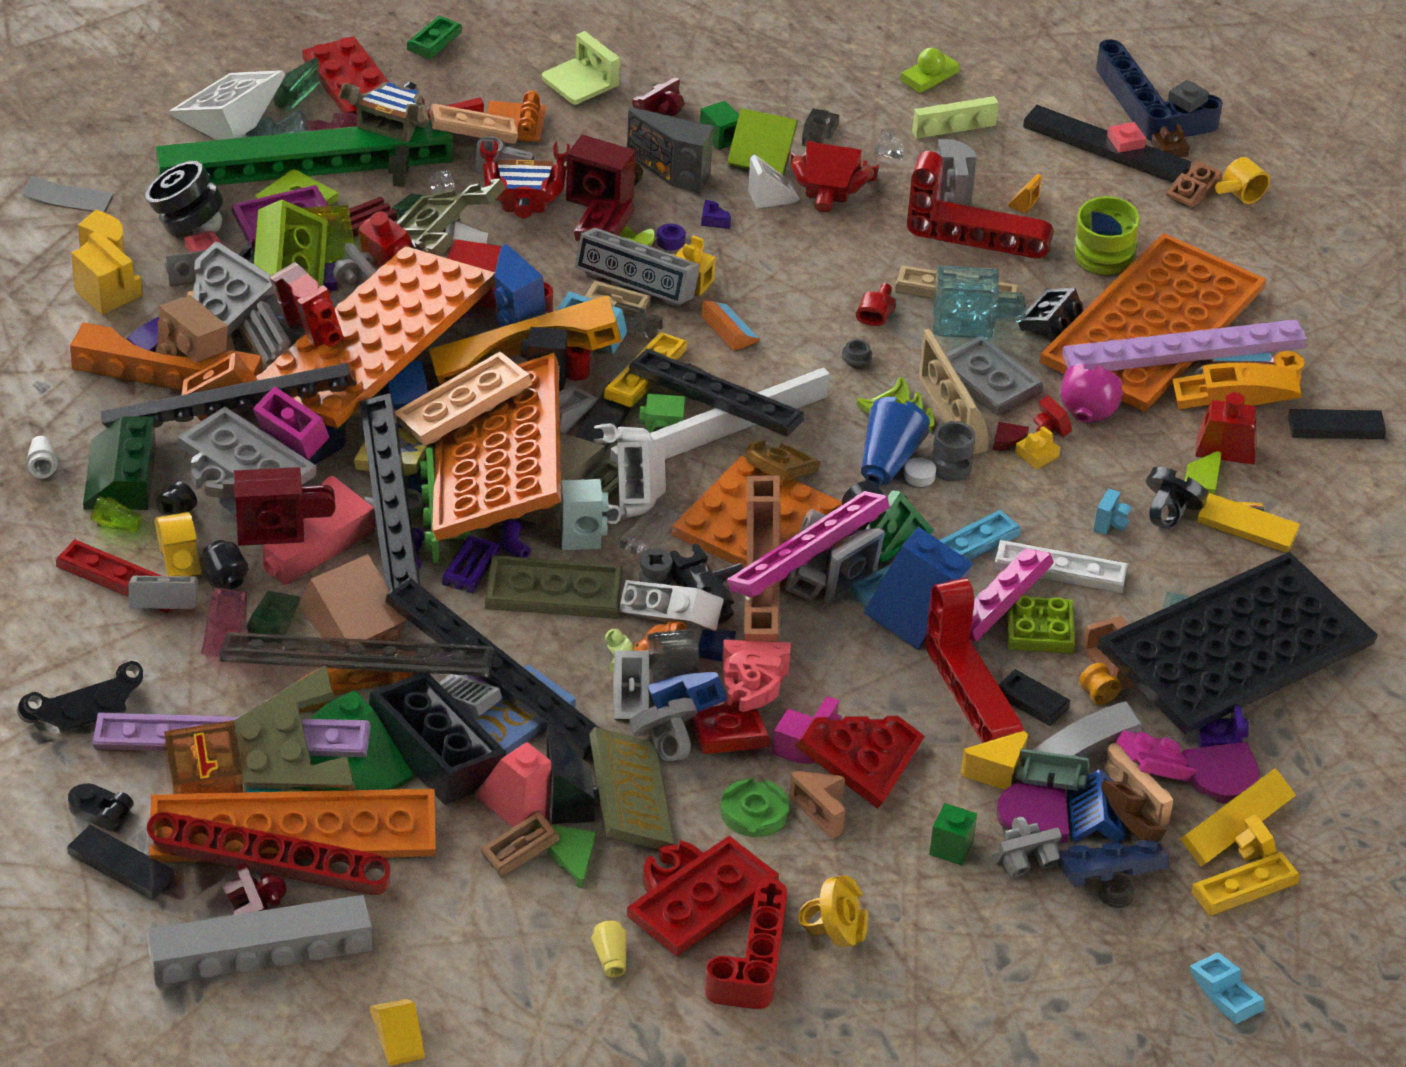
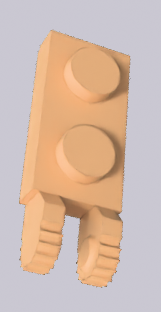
M1117 742L1109 744L1107 750L1109 760L1105 763V771H1107L1113 781L1124 783L1147 799L1141 810L1147 817L1162 827L1169 824L1173 805V798L1170 793L1163 789L1149 773L1141 772L1138 769L1140 765L1133 762Z

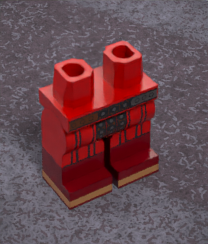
M296 262L269 276L276 299L279 300L277 302L285 324L290 328L297 324L305 330L311 344L315 347L323 343L327 347H331L344 338L329 291L324 285L319 287L317 281Z

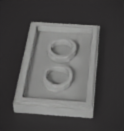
M982 335L946 353L969 394L996 416L1043 392L1044 384Z

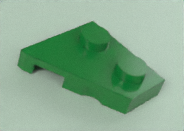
M891 491L887 497L890 508L879 514L878 518L870 522L865 529L881 528L885 532L879 562H885L895 556L918 527L929 534H932L934 531L930 524L899 491Z

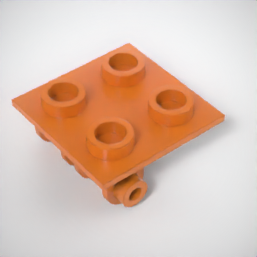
M530 90L524 94L523 103L489 101L487 114L515 119L518 132L517 140L540 142L547 105H540L539 94L534 90Z

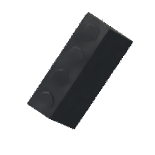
M428 671L370 691L369 705L379 717L408 767L429 789H434L435 796L444 805L473 794L491 774L499 761L506 756V751Z

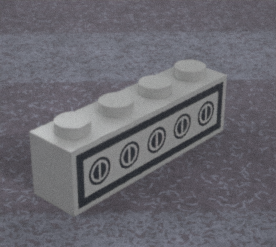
M593 228L582 233L580 236L575 268L585 271L587 276L594 278L603 277L611 280V283L615 286L631 287L637 289L638 293L662 298L668 305L680 306L694 298L700 264L601 229Z

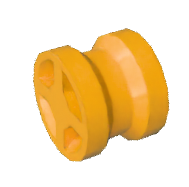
M1282 351L1276 354L1273 364L1296 371L1300 385L1302 379L1301 372L1305 365L1304 358L1292 351Z
M1104 663L1090 665L1079 677L1080 687L1084 691L1090 692V699L1096 705L1109 703L1121 690L1120 681L1117 677L1110 675V669Z

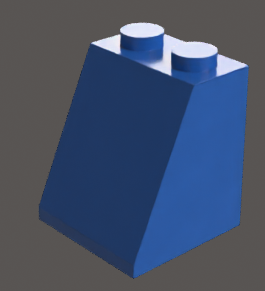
M918 527L900 548L865 608L864 614L918 650L926 638L932 586L967 578L974 563Z

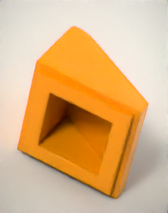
M1036 174L1009 202L1008 206L1027 213L1040 197L1041 175Z

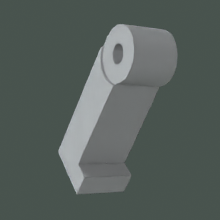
M810 509L803 519L799 533L826 515ZM828 550L813 557L808 564L788 573L785 590L812 601L826 583L827 575L824 574ZM801 579L808 582L809 587H800L796 582Z

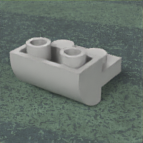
M939 139L938 150L933 152L939 154L944 163L940 201L961 205L972 203L977 161L975 151L960 141Z

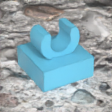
M1108 488L1097 507L1094 525L1095 532L1106 535L1111 525L1118 530L1126 529L1129 523L1127 516L1132 507L1125 503H1119L1121 492Z

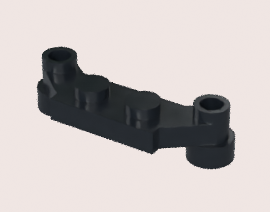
M129 661L118 667L113 679L53 698L45 697L38 692H31L20 699L17 705V714L26 723H35L40 720L58 727L59 732L63 733L96 722L98 713H125L127 710L126 700L143 680V668L138 662ZM126 671H132L135 677H129ZM28 702H35L38 708H31Z

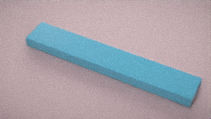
M998 510L939 541L971 561L998 547L1000 540L1010 541L1020 536L1021 527L1002 510ZM891 565L851 584L850 593L867 607Z

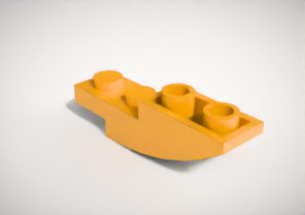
M1236 362L1202 366L1203 374L1172 379L1178 410L1210 405L1214 400L1225 401L1226 395L1232 392L1242 394L1245 398L1244 404L1253 406L1302 398L1296 371L1269 364Z

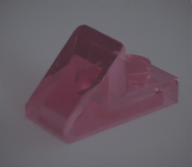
M213 587L201 653L207 656L237 660L242 630L247 631V592Z

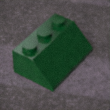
M121 416L91 440L83 509L149 510L156 450L154 417Z

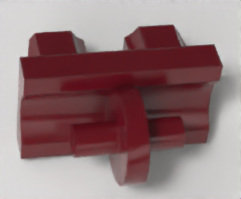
M672 78L664 84L652 87V91L647 94L632 99L633 108L666 116L677 115L681 111V107L685 105L683 97L679 92L680 80Z
M245 862L236 867L239 877L223 885L233 907L249 900V903L234 910V915L268 910L267 903H270L272 906H278L281 903V898L287 891L286 884L281 877L271 876L266 873L261 876V881L258 882L256 878L252 877Z

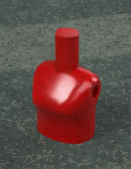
M884 283L878 292L868 291L862 296L861 304L856 311V318L859 322L871 326H882L886 323L888 317L896 309V299L890 296L892 292L891 285Z

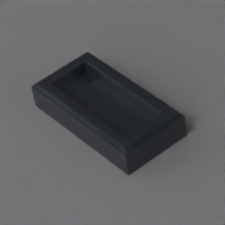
M1016 669L998 685L1011 705L1048 726L1056 722L1070 706V699Z

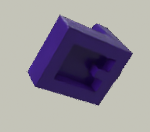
M1240 705L1234 706L1231 718H1219L1196 730L1199 748L1242 743L1243 738H1248L1249 722L1248 718H1243Z

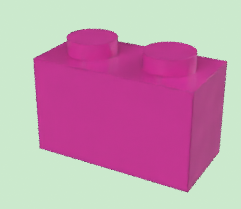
M275 386L253 408L261 429L307 460L329 438L322 417Z

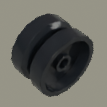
M187 161L168 169L150 184L145 193V199L153 211L159 214V220L166 231L172 235L184 234L202 226L212 219L223 204L222 194L216 185L210 182L209 174L198 161Z

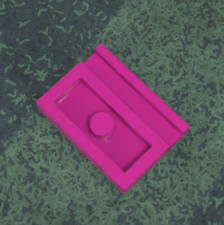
M1123 730L1117 739V743L1133 762L1141 764L1138 768L1141 772L1190 782L1192 775L1197 772L1194 768L1186 767L1189 762L1180 752V746L1170 738L1164 737L1159 739L1151 737L1144 732L1137 734Z

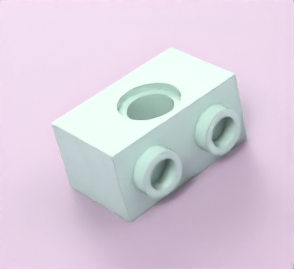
M600 479L561 480L560 534L562 550L601 549V536H607L608 532L607 516H602V512H608V492H602Z

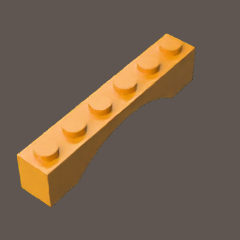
M606 295L429 349L439 385L444 384L498 352H502L508 358L521 354L522 340L529 338L530 327L568 330L567 346L580 347L592 351L622 342L609 296Z

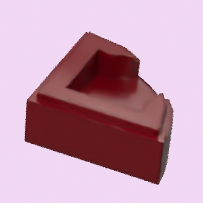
M998 422L993 450H1009V446L1016 445V443L1027 438L1029 427Z

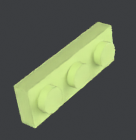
M995 96L914 109L912 133L918 139L996 126L999 103Z

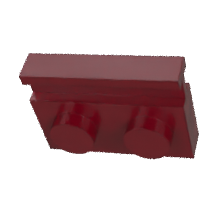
M592 200L573 231L575 240L580 241L581 234L593 228L619 236L635 210L633 201L628 200L626 203H621L620 200Z

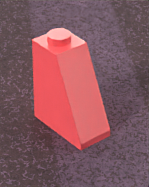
M526 742L499 761L477 792V799L512 827L538 811L541 812L546 820H549L551 760Z

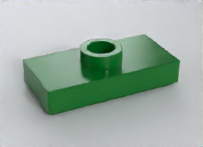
M438 15L407 41V50L431 59L462 33V24Z

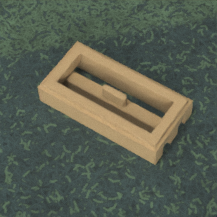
M598 281L593 282L584 296L596 299L608 295L611 306L622 309L624 318L638 322L642 319V314H645L646 307L648 308L651 302V296Z

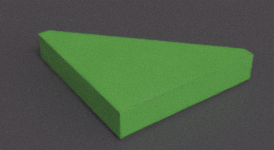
M541 825L538 826L537 828H535L534 830H532L531 833L534 832L535 830H537L538 828L542 827V826H541ZM551 825L558 833L560 840L547 848L548 854L562 869L565 868L576 880L577 887L583 888L596 841V832Z

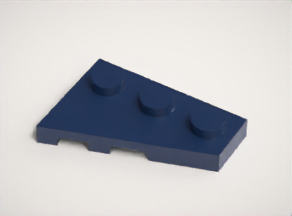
M1152 840L1138 841L1137 845L1123 846L1120 843H1106L1102 845V848L1073 845L1068 847V850L1059 851L1061 860L1058 866L1073 887L1085 885V878L1096 877L1101 882L1112 880L1114 872L1119 871L1127 875H1137L1169 868V854L1160 843Z

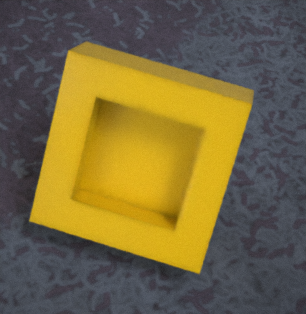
M1043 426L1040 428V431L1034 434L1030 433L1027 438L1016 443L1015 453L1035 469H1038L1058 458L1061 447L1054 443L1053 433Z
M1254 814L1245 819L1246 830L1235 838L1236 843L1240 847L1238 852L1243 859L1248 861L1259 856L1265 858L1276 854L1277 849L1274 837L1258 815Z

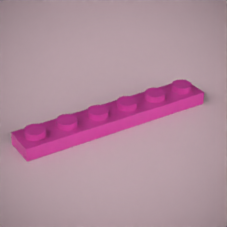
M866 491L862 492L728 578L730 591L744 594L747 597H755L762 594L765 588L785 579L788 573L808 564L819 553L830 550L833 544L844 537L853 535L856 529L862 525L876 520L879 514L890 508L887 496Z

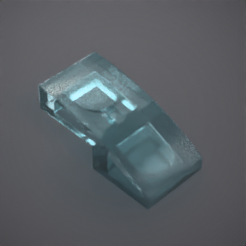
M300 109L277 123L268 116L259 121L257 126L247 132L246 135L247 137L305 132L308 131L307 119Z

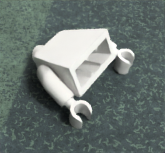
M611 423L596 425L594 428H601L604 432L603 438L594 439L597 444L612 443L616 439L618 441L620 506L608 504L607 523L616 524L621 517L626 519L648 514L653 510L656 500L666 491L664 447L655 444L649 431L644 428L618 427L617 429Z

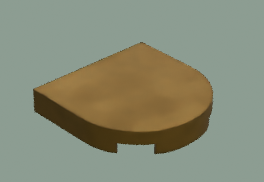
M756 439L748 443L745 453L746 460L756 468L772 476H780V480L783 482L818 472L821 463L818 459L788 444L781 443L780 447L766 445L767 439Z

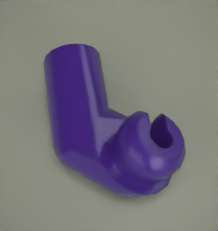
M514 519L505 520L499 528L500 547L514 557L528 558L531 552L530 547L518 540L520 536L519 530H523L521 523Z

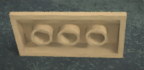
M930 329L924 330L919 370L921 382L945 422L959 421L969 425L974 430L975 446L973 454L987 452L989 446L988 430L980 410Z

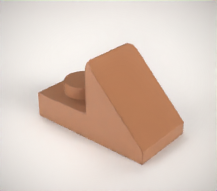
M803 771L791 773L789 798L831 839L843 834L845 809L841 801L843 800L845 778L837 775Z

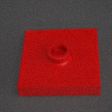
M739 701L733 702L731 706L727 702L716 704L699 711L693 718L688 720L703 754L770 747V736L757 708L742 712L739 710Z

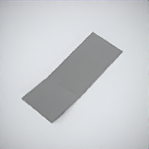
M31 176L21 195L52 205L89 211L97 209L104 212L113 193L60 185Z

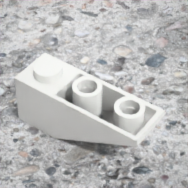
M626 580L618 612L666 623L682 621L690 628L716 631L724 599L698 588Z

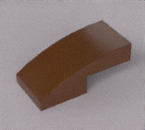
M1104 780L1101 786L1102 790L1120 820L1141 840L1160 842L1166 829L1141 812L1147 799L1120 781Z

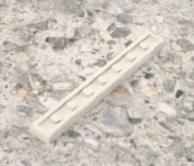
M823 367L757 393L798 409L828 397L830 373ZM715 408L650 434L655 444L664 447L665 459L756 424ZM617 446L611 448L610 460L618 464Z

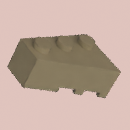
M560 432L561 480H582L603 462L605 446ZM557 503L548 509H538L519 517V519L541 525L561 508V503Z

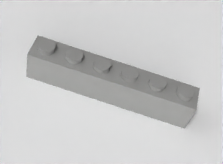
M364 895L147 928L149 956L155 985L177 983L205 977L210 978L217 975L247 972L255 969L285 966L292 963L372 951V926Z

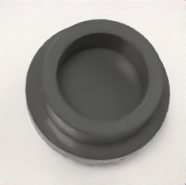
M850 340L842 350V359L853 367L867 365L872 360V350L870 345L864 340Z

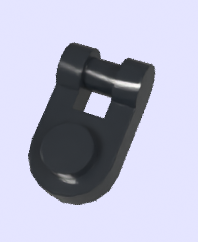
M90 783L79 784L68 793V805L71 814L106 830H113L119 824L120 816L127 814L134 806V802L128 794L124 792L116 794Z

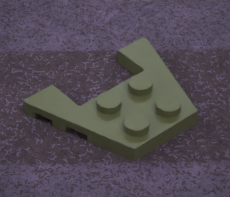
M501 179L491 180V186L481 188L479 183L469 185L462 193L458 194L455 193L454 189L422 196L396 223L408 232L415 249L441 256L454 243L449 232L442 233V231L449 224L456 222L460 218L459 214L467 205L491 204L506 188Z
M326 666L317 669L231 722L243 779L247 788L291 789V787H311L312 790H325L326 787L341 788L342 791L356 790L347 756L312 765L300 708L335 699Z

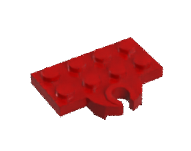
M727 836L704 853L693 844L679 840V844L659 848V859L662 863L672 865V868L664 869L656 864L655 858L651 855L646 858L643 865L642 879L647 893L627 906V917L677 957L754 901L755 889L761 881L767 879L779 881V874L731 836Z

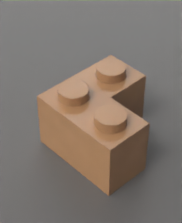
M191 295L161 305L159 309L156 353L189 357L195 363L226 351L228 325Z

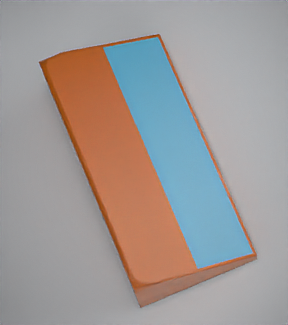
M708 300L702 301L701 317L733 351L759 342L760 338L728 304Z

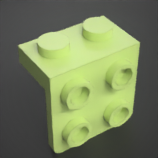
M586 31L576 34L575 58L542 73V81L570 103L579 104L619 86L620 57Z

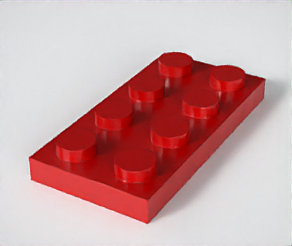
M355 36L345 37L326 44H318L302 50L303 60L348 121L358 119L357 107L351 105L348 100L339 98L343 83L359 87V92L364 94L375 90L383 82H389Z

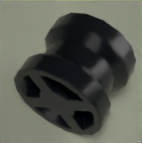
M182 481L174 482L170 485L168 492L164 491L156 498V506L163 516L185 513V511L189 512L197 505L195 493Z

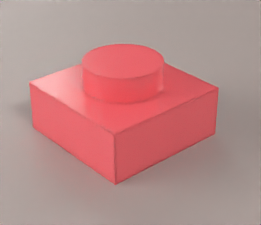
M1135 122L1108 127L1107 137L1119 153L1145 148L1146 137Z

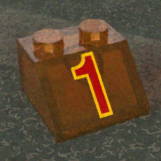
M234 720L164 731L167 780L171 794L244 793L243 774Z

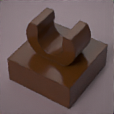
M1176 125V130L1170 132L1166 126L1162 127L1160 133L1152 135L1151 144L1154 148L1178 157L1189 155L1190 147L1184 139L1185 133L1180 125Z

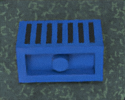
M1100 769L1087 776L1085 789L1079 788L1078 792L1067 789L1071 839L1074 842H1078L1097 830L1113 843H1118L1126 838L1125 824L1110 806L1101 787L1104 780H1113Z

